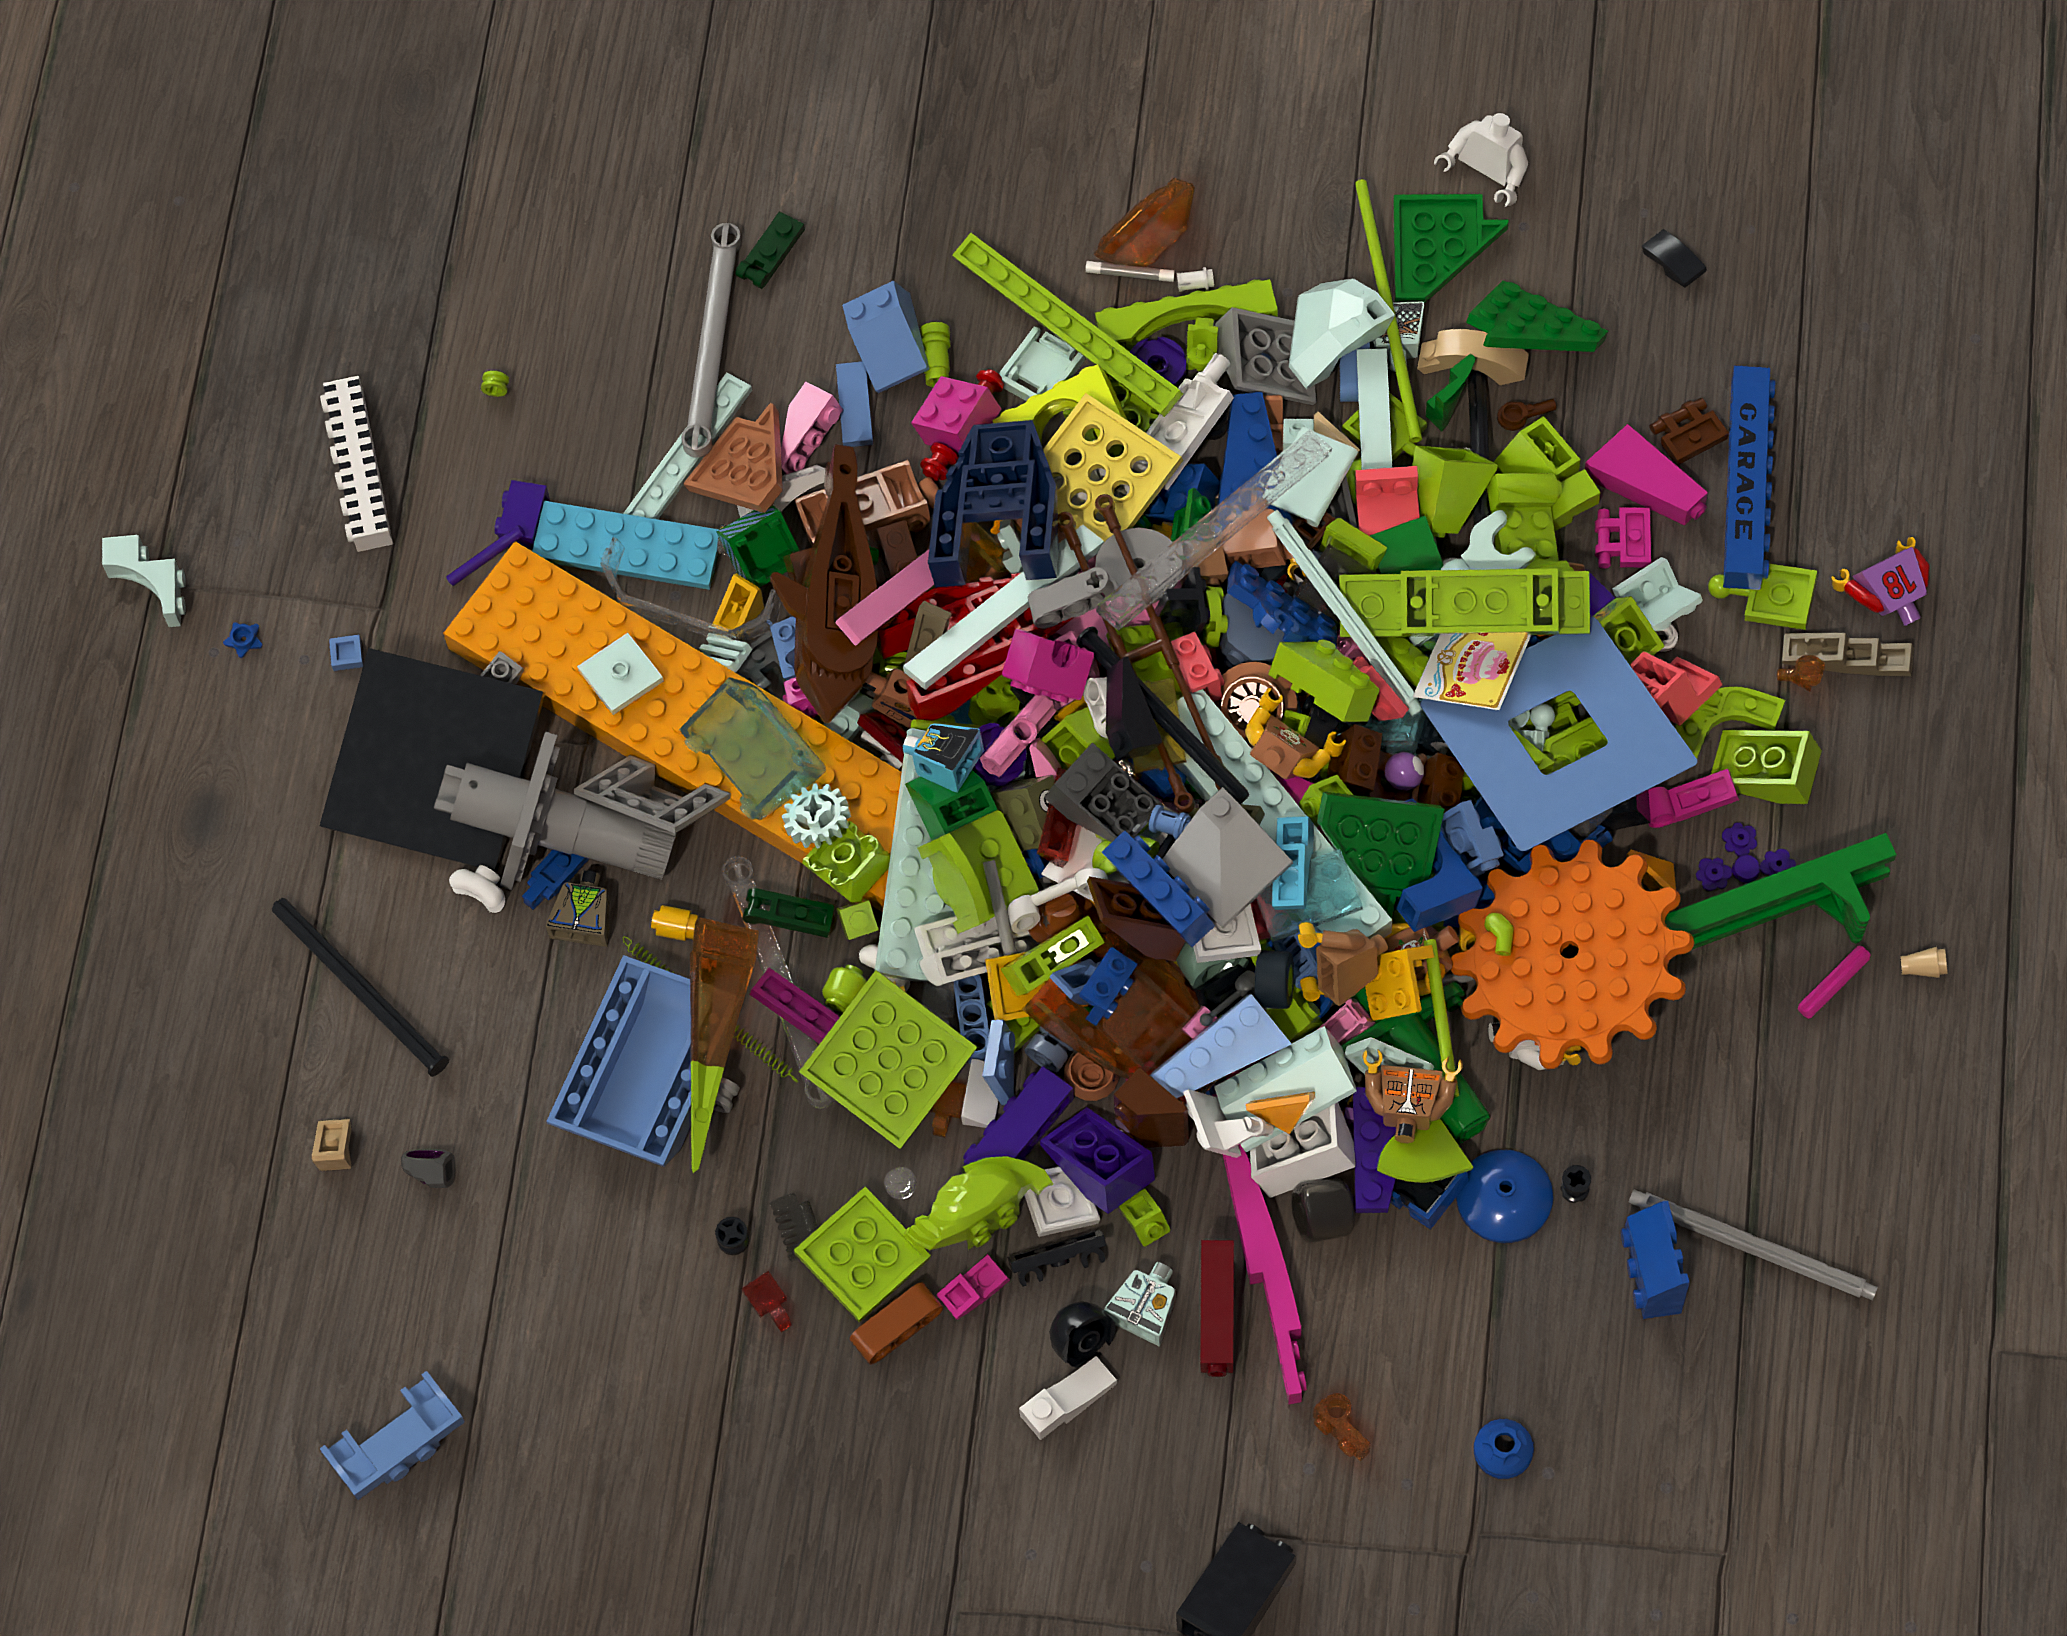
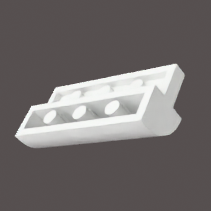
M956 916L914 928L923 956L919 964L926 978L933 985L940 986L987 973L985 959L1004 956L995 917L959 934L952 923L958 920ZM1028 931L1023 933L1012 932L1016 953L1027 952L1040 944L1031 937Z

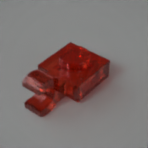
M769 1271L741 1288L744 1296L760 1318L769 1313L781 1332L792 1326L788 1314L781 1306L782 1303L787 1301L786 1295Z

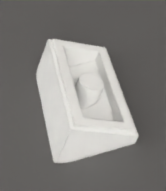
M972 1058L961 1118L962 1125L986 1128L992 1120H996L999 1101L982 1076L985 1061Z

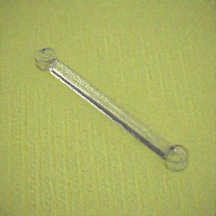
M733 856L723 864L722 873L724 882L731 888L742 917L744 909L748 907V902L746 901L747 891L751 888H757L754 881V870L751 862L743 856ZM739 865H744L749 870V875L745 879ZM731 867L734 868L738 881H732L728 878V871ZM761 905L760 909L765 910L764 905ZM744 922L762 973L764 974L770 967L794 984L772 926L761 923L752 925ZM779 1016L800 1071L816 1050V1041ZM801 1074L805 1084L806 1099L810 1105L821 1109L833 1104L835 1099L831 1096L827 1097L826 1093L817 1085L821 1100L812 1098L810 1096V1089L814 1083Z

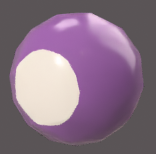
M1402 751L1388 759L1385 766V777L1389 785L1396 790L1408 791L1414 789L1423 779L1424 766L1420 758L1413 753Z

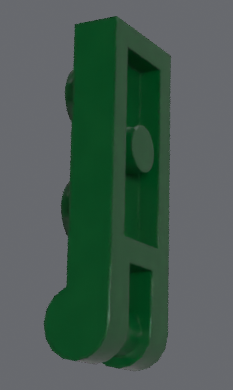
M779 211L746 259L739 263L735 275L743 280L749 279L753 281L754 286L763 289L805 231L804 224ZM757 265V266L761 267L762 269H760V270L758 271V270H756V269H754V268H755V266Z
M751 888L747 891L746 901L748 902V907L744 909L742 916L744 922L752 925L761 923L828 938L834 905L758 888ZM763 904L769 905V911L760 909V906Z

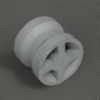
M722 1077L713 1110L729 1113L733 1107L732 1098L738 1095L740 1087L729 1079Z

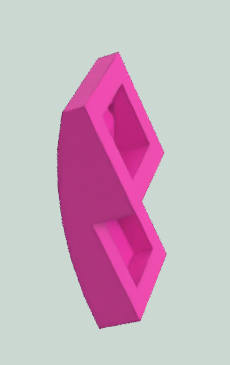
M987 1254L964 1275L960 1273L936 1295L958 1320L995 1294L1010 1279L993 1258Z

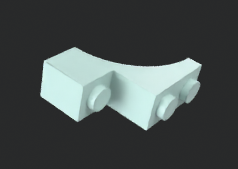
M139 535L102 538V565L108 578L127 579L144 585L160 599L163 616L168 627L181 626V615H185L186 612L185 600L183 596L181 597V588L185 587V573L183 569L179 570L175 559L149 561L148 546H143Z

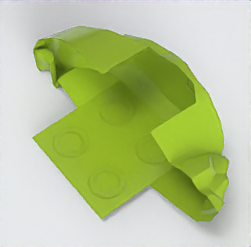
M1002 1156L984 1158L963 1166L962 1174L952 1176L938 1191L931 1213L928 1216L921 1215L915 1218V1223L906 1229L903 1236L914 1245L928 1250L945 1247L967 1240L968 1250L973 1246L981 1247L991 1239L993 1232L999 1228L1007 1229L1017 1221V1216L1020 1214L1019 1203L1029 1189L1039 1195L1046 1187L1052 1186L1054 1183L1044 1169L1024 1160Z

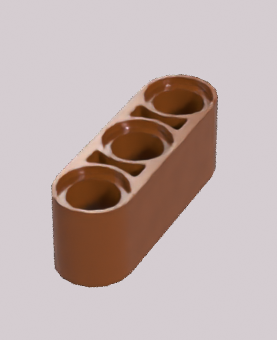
M923 1282L917 1283L858 1327L852 1333L849 1340L870 1365L875 1364L938 1317L944 1307Z

